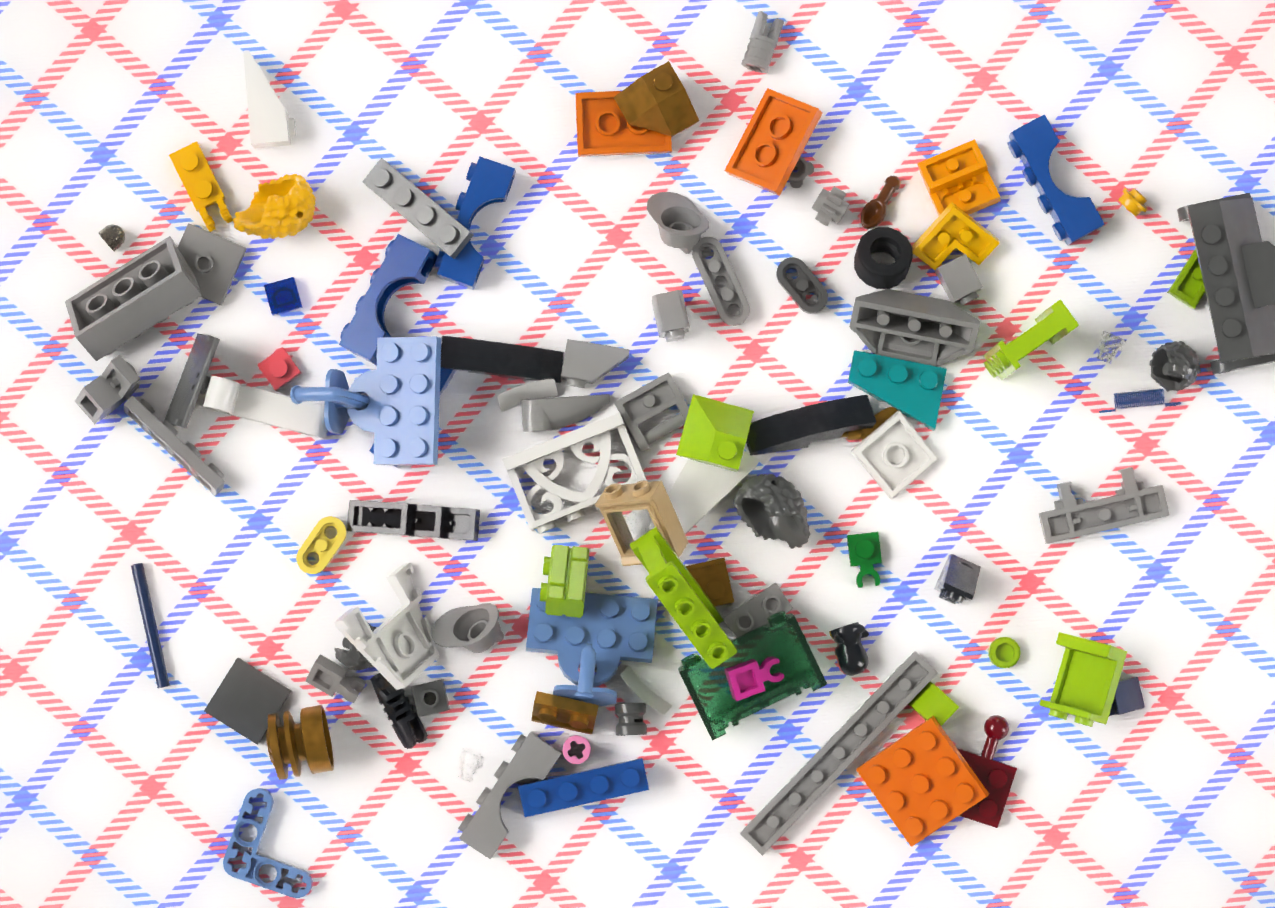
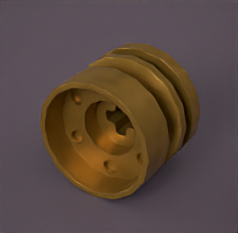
M323 705L302 708L300 723L295 724L290 711H284L283 713L284 726H281L277 713L268 714L267 747L271 763L275 767L279 780L288 778V764H291L294 776L300 777L302 761H307L312 774L334 770L331 737Z

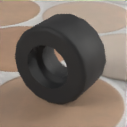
M878 227L869 230L861 237L854 256V269L859 279L866 285L876 289H890L898 286L906 279L913 259L912 246L908 238L895 229ZM876 252H885L894 258L895 263L881 264L875 261L871 255Z

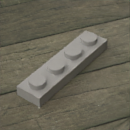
M132 395L124 403V412L214 496L224 488L225 481L222 479L224 477L222 471L213 463L207 465L200 459L201 453L192 443L187 441L184 444L176 436L178 431L167 420L161 422L153 415L155 413L154 408L146 400L141 399L138 401Z

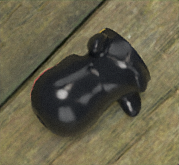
M859 622L829 631L830 636L837 643L834 652L839 670L849 676L864 672L869 664L868 655L861 643V638L869 636L866 628L859 624Z

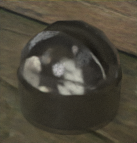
M110 224L98 232L113 252L125 242V233L118 225Z

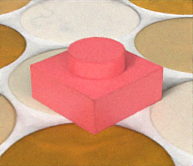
M283 347L257 364L275 391H278L302 374Z

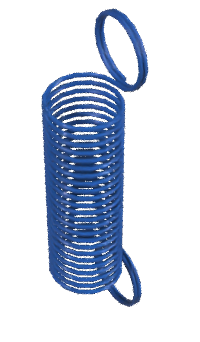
M1163 388L1143 390V392L1141 390L1140 395L1138 391L1120 392V394L1116 393V395L1114 393L1115 409L1102 410L1099 413L1116 412V409L1128 408L1129 404L1130 407L1132 404L1133 408L1155 406L1158 404V401L1159 404L1161 401V404H1165V407L1180 405L1181 402L1164 403Z

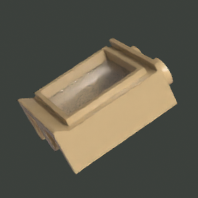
M643 480L634 484L624 485L619 483L611 484L604 489L595 504L596 507L600 508L621 555L622 566L643 565L632 551L630 543L655 527L658 528L679 558L689 543L662 480L652 482Z

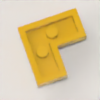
M951 202L912 245V251L915 256L933 270H936L955 248L963 254L966 253L968 258L977 265H980L1000 242L995 235Z

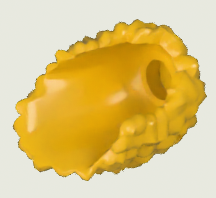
M286 174L277 180H271L270 183L258 184L259 191L254 192V198L251 201L250 207L245 211L236 212V217L233 219L234 228L240 232H246L247 235L254 234L262 239L284 238L287 235L295 236L298 232L304 230L308 223L313 221L316 197L310 184L306 182L303 176Z

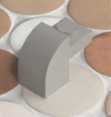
M118 355L110 361L102 375L82 388L74 402L95 425L116 410L139 388L138 381L140 377L137 375L135 368L126 362L121 355Z

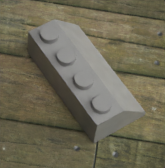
M169 236L64 302L75 338L93 359L98 361L104 356L112 354L117 348L128 341L139 337L144 331L157 323L165 321L170 315L181 308L192 304L202 294L195 275L174 240Z

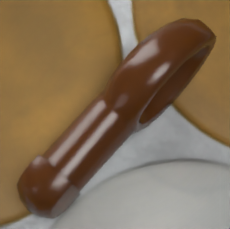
M890 175L884 181L885 185L877 198L869 201L863 208L861 224L864 229L875 228L884 220L887 213L886 205L894 192L900 188L901 181L897 176Z

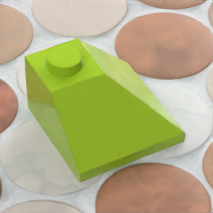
M693 394L676 455L737 472L754 411Z

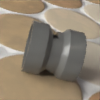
M646 703L615 704V714L619 720V723L616 725V736L647 735V725L643 722V715L646 713Z

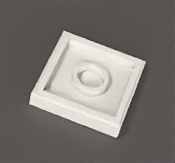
M900 411L894 413L851 450V453L891 500L939 460Z

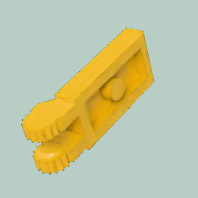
M196 141L169 154L196 211L200 213L209 232L216 230L212 216L209 215L206 208L216 203L223 220L227 224L232 222V215L224 201L226 198L199 143Z

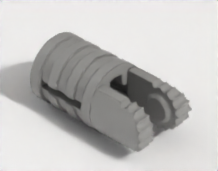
M760 10L756 16L747 51H745L741 65L758 73H768L771 58L777 46L784 21L779 18L775 19L771 24L767 37L763 36L768 15Z

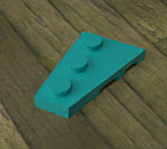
M854 350L847 383L875 399L889 404L905 416L912 417L924 424L928 429L935 431L947 369Z

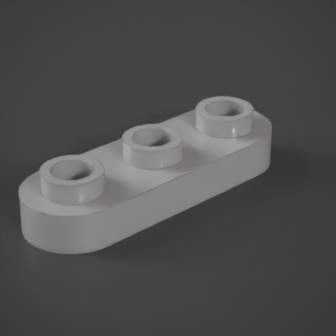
M700 238V241L693 246L692 258L717 313L725 324L730 326L741 325L749 316L750 306L724 248L716 238ZM709 248L713 251L714 255L711 259H705L702 256L704 249ZM717 277H724L727 281L726 286L722 288L717 287L715 279ZM736 305L739 307L740 313L736 316H731L728 313V307Z

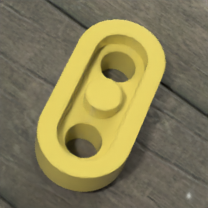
M332 516L324 517L313 528L296 556L297 564L303 572L308 574L321 573L335 556L347 536L346 526L340 519ZM329 527H335L337 530V535L332 539L326 536V529ZM311 553H317L319 556L318 563L314 565L308 562V556Z

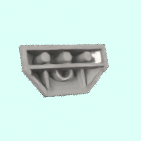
M892 289L857 296L849 328L858 335L873 354L936 367L952 361L963 354L973 352L980 327L978 319L951 301Z

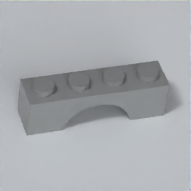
M532 732L527 737L523 734L519 736L511 748L516 754L510 763L503 760L493 775L498 779L492 789L485 787L476 801L480 807L475 815L472 816L468 813L458 827L463 832L459 839L490 860L509 833L501 816V802L507 789L523 779L535 778L544 780L562 754L558 749Z

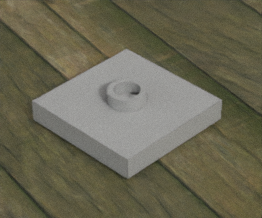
M188 223L178 249L197 279L202 294L201 297L222 306L247 248Z

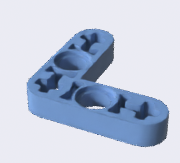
M263 788L253 789L244 798L223 859L224 870L234 878L292 898L304 897L310 892L313 885L312 877L307 871L257 854L274 800L268 790ZM259 794L264 795L263 801L267 802V807H261L257 814V817H263L262 823L252 818H244L245 812L250 815L253 813L255 805L250 800L251 798L258 797ZM247 823L254 825L257 829V837L251 842L242 840L239 833L240 828ZM235 842L242 847L253 848L251 854L248 851H244L242 861L246 863V867L239 868L238 872L234 871V865L229 863L230 858H236L240 851V848H234ZM271 864L275 867L277 876L274 881L265 882L260 878L259 870L261 866ZM283 868L289 870L285 877L295 879L298 875L303 876L302 882L307 884L306 888H300L298 892L293 891L294 885L288 882H283V888L278 887L277 884L283 875Z

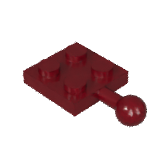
M993 715L984 723V732L987 738L981 755L957 748L989 792L986 798L959 816L998 828L1017 767L993 760L999 740L1005 738L1009 732L1007 720L1000 715Z

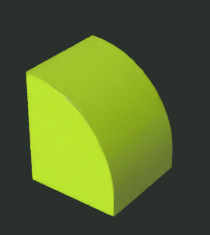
M931 681L908 704L925 721L934 716L941 726L959 708L954 701Z

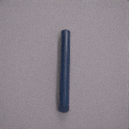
M143 563L133 564L130 566L157 688L168 687L170 683Z

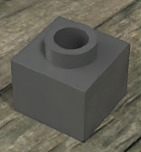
M444 679L411 686L418 717L450 710ZM432 692L436 695L434 704L429 705L425 702L424 696L426 693Z

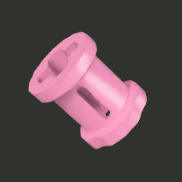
M578 735L569 737L562 749L564 758L572 764L584 763L591 752L589 741L585 737ZM572 741H575L578 745L582 743L585 745L586 748L582 750V758H578L576 755H569L568 751L572 748L570 744Z

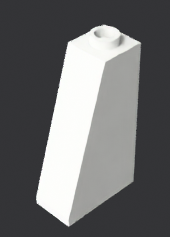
M744 451L737 472L687 459L668 492L669 499L685 535L756 468L760 459L753 455L750 456L749 453ZM653 521L648 527L650 530L655 528Z

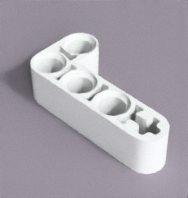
M211 375L203 407L219 413L326 439L328 430L324 422L323 405L308 401L295 404L289 396L242 385L233 380Z

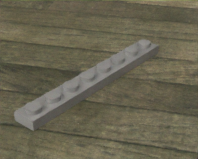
M914 651L739 834L763 856L938 672Z

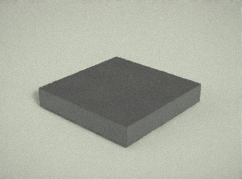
M237 657L204 712L258 745L268 729V714H278L292 690Z

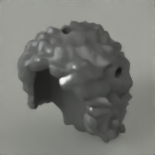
M760 474L759 476L749 478L738 489V493L734 498V507L737 508V513L741 516V520L746 522V526L752 528V532L755 533L756 537L763 536L764 540L771 538L772 540L779 539L785 541L791 549L795 547L801 548L803 544L808 542L811 535L807 523L808 511L804 506L801 493L795 489L794 484L782 476L776 477L774 474Z

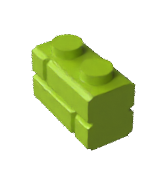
M553 545L551 557L544 556L543 575H548V583L541 582L540 601L546 602L545 613L547 615L562 616L564 614L566 617L577 618L583 616L590 551L588 548L575 546L570 548L565 545Z

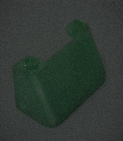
M785 611L777 612L767 618L768 623L731 640L737 649V654L714 669H711L698 653L691 654L681 660L682 666L678 668V672L712 741L727 734L725 729L729 726V722L734 727L739 724V720L794 693L798 696L802 694L800 687H803V689L811 687L812 691H815L827 685L794 614H786ZM774 656L780 660V663L774 664L770 668V673L780 672L784 674L783 680L775 683L767 680L763 682L766 691L739 701H735L732 698L724 669L751 659L756 660L758 666H761L762 661L767 657Z

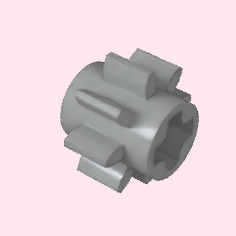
M835 186L831 192L823 188L811 208L818 212L815 220L825 226H828L831 220L839 224L850 205L843 200L847 193Z

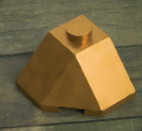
M669 61L644 74L614 97L630 126L649 129L673 137L700 121L683 84Z

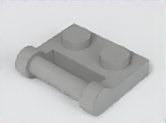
M669 372L614 402L641 452L648 449L649 444L682 427L685 424L689 410L685 399ZM674 405L677 406L680 411L679 414L642 434L638 425Z

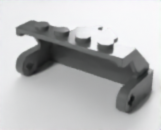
M1250 192L1178 208L1179 222L1190 221L1219 352V360L1210 362L1213 375L1274 363L1275 246L1269 241L1262 242L1254 202Z

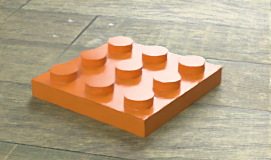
M934 716L856 769L911 847L989 795V792Z

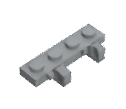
M1133 467L1118 470L1122 476V489L1115 490L1116 495L1084 502L1083 498L1075 499V495L1072 494L1070 487L1071 481L1057 484L1060 500L1054 501L1055 509L1038 513L1045 544L1170 516L1163 485L1145 488L1143 481L1136 482Z

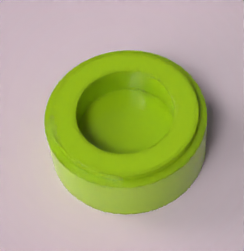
M1009 637L996 638L988 648L989 660L998 668L1014 666L1021 654L1018 643Z

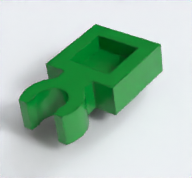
M870 532L847 535L850 567L859 566L860 569L856 576L857 587L863 588L862 578L867 574L873 577L874 586H879L880 576L873 567V564L882 563L879 533Z

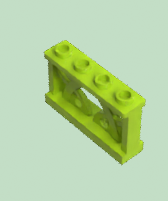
M1061 299L1034 319L1037 323L1007 345L1003 340L984 354L987 361L983 364L993 378L998 376L1002 381L1021 367L1018 361L1048 340L1052 345L1079 326Z
M653 528L630 543L632 551L649 572V575L645 578L647 584L708 666L714 669L737 654L736 647L719 625L724 621L721 614L658 528Z

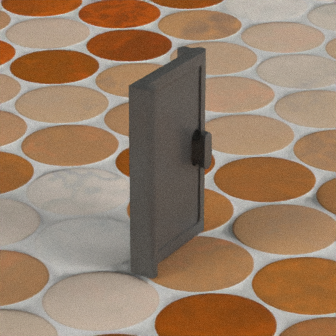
M197 333L164 419L173 426L187 428L199 394L204 395L211 377L207 376L220 339L211 335Z

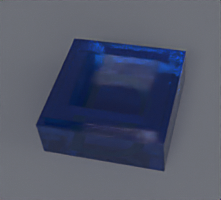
M295 277L264 285L272 316L303 308Z

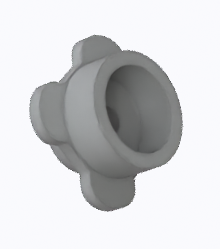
M801 156L795 166L798 168V172H792L788 179L792 188H800L805 177L814 172V165L811 162H807Z

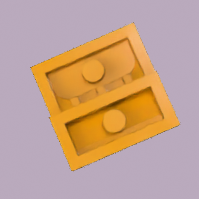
M975 139L917 163L938 216L951 202L968 215L1001 202L998 190L988 172V165Z

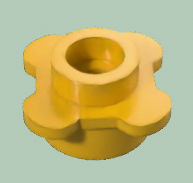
M1127 188L1123 189L1122 192L1124 194L1118 200L1127 210L1136 217L1142 211H1147L1148 208L1144 205L1147 199L1135 188L1131 191Z

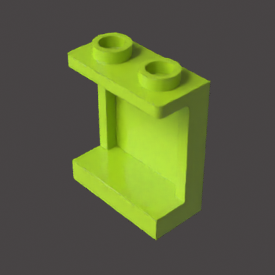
M1059 632L1056 644L1065 647L1064 655L1050 701L1041 699L1039 706L1050 709L1048 715L1067 720L1069 714L1075 716L1074 722L1093 727L1094 722L1106 725L1128 651Z

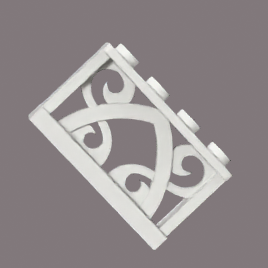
M620 412L502 459L531 531L537 529L539 534L555 528L554 521L564 517L570 522L585 516L584 509L594 506L601 495L594 496L604 482L606 486L615 484L613 475L616 472H622L617 467H609V463L612 460L624 461L631 467L632 472L629 480L619 484H634L643 480L647 481ZM618 430L627 455L611 454L610 431ZM586 443H592L594 450L591 453L600 451V456L584 455L582 451L583 446ZM570 448L572 453L584 462L598 463L594 477L584 492L573 491L552 482L562 471L564 465L563 450ZM546 459H553L557 466L546 477L543 473L550 469H546L543 463ZM523 467L526 473L537 483L528 491L526 496L515 469ZM541 488L548 491L542 496L541 505L544 501L550 500L554 506L547 514L535 512L531 505L534 494ZM562 499L578 503L561 510Z

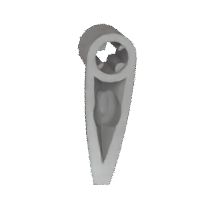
M610 394L521 400L523 432L552 430L580 422L606 406L610 402Z

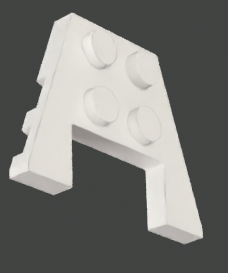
M411 562L402 564L386 577L401 604V608L374 631L371 630L358 606L349 609L333 622L335 627L396 690L407 687L440 657L437 646L432 639L428 618L423 619L419 606L422 596L420 589H414L410 574L414 573Z

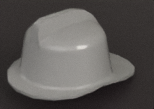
M658 192L647 201L646 209L657 223L663 243L669 247L679 248L685 254H690L693 246L700 241L701 235L709 229L707 218L692 201L678 193Z
M491 603L451 609L441 615L432 628V639L435 644L441 647H464L473 653H482L504 639V634L498 622L499 610L496 605Z

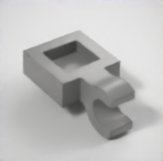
M321 654L314 662L305 682L331 697L337 692L352 703H355L359 692L361 693L366 685V682L360 677H346L347 669Z

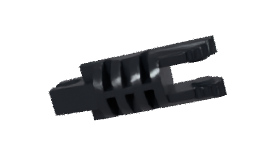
M381 673L374 675L370 680L379 700L378 702L380 705H384L383 711L388 715V720H392L393 724L391 726L404 748L411 749L416 745V742L422 743L428 739L426 729L417 712H413L414 706L410 704L409 697H405L404 688L396 690Z

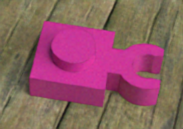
M774 656L767 657L762 661L761 666H758V662L751 659L724 669L732 698L735 701H739L766 691L763 682L767 680L774 683L783 680L784 674L780 672L770 673V668L774 664L780 663V660Z

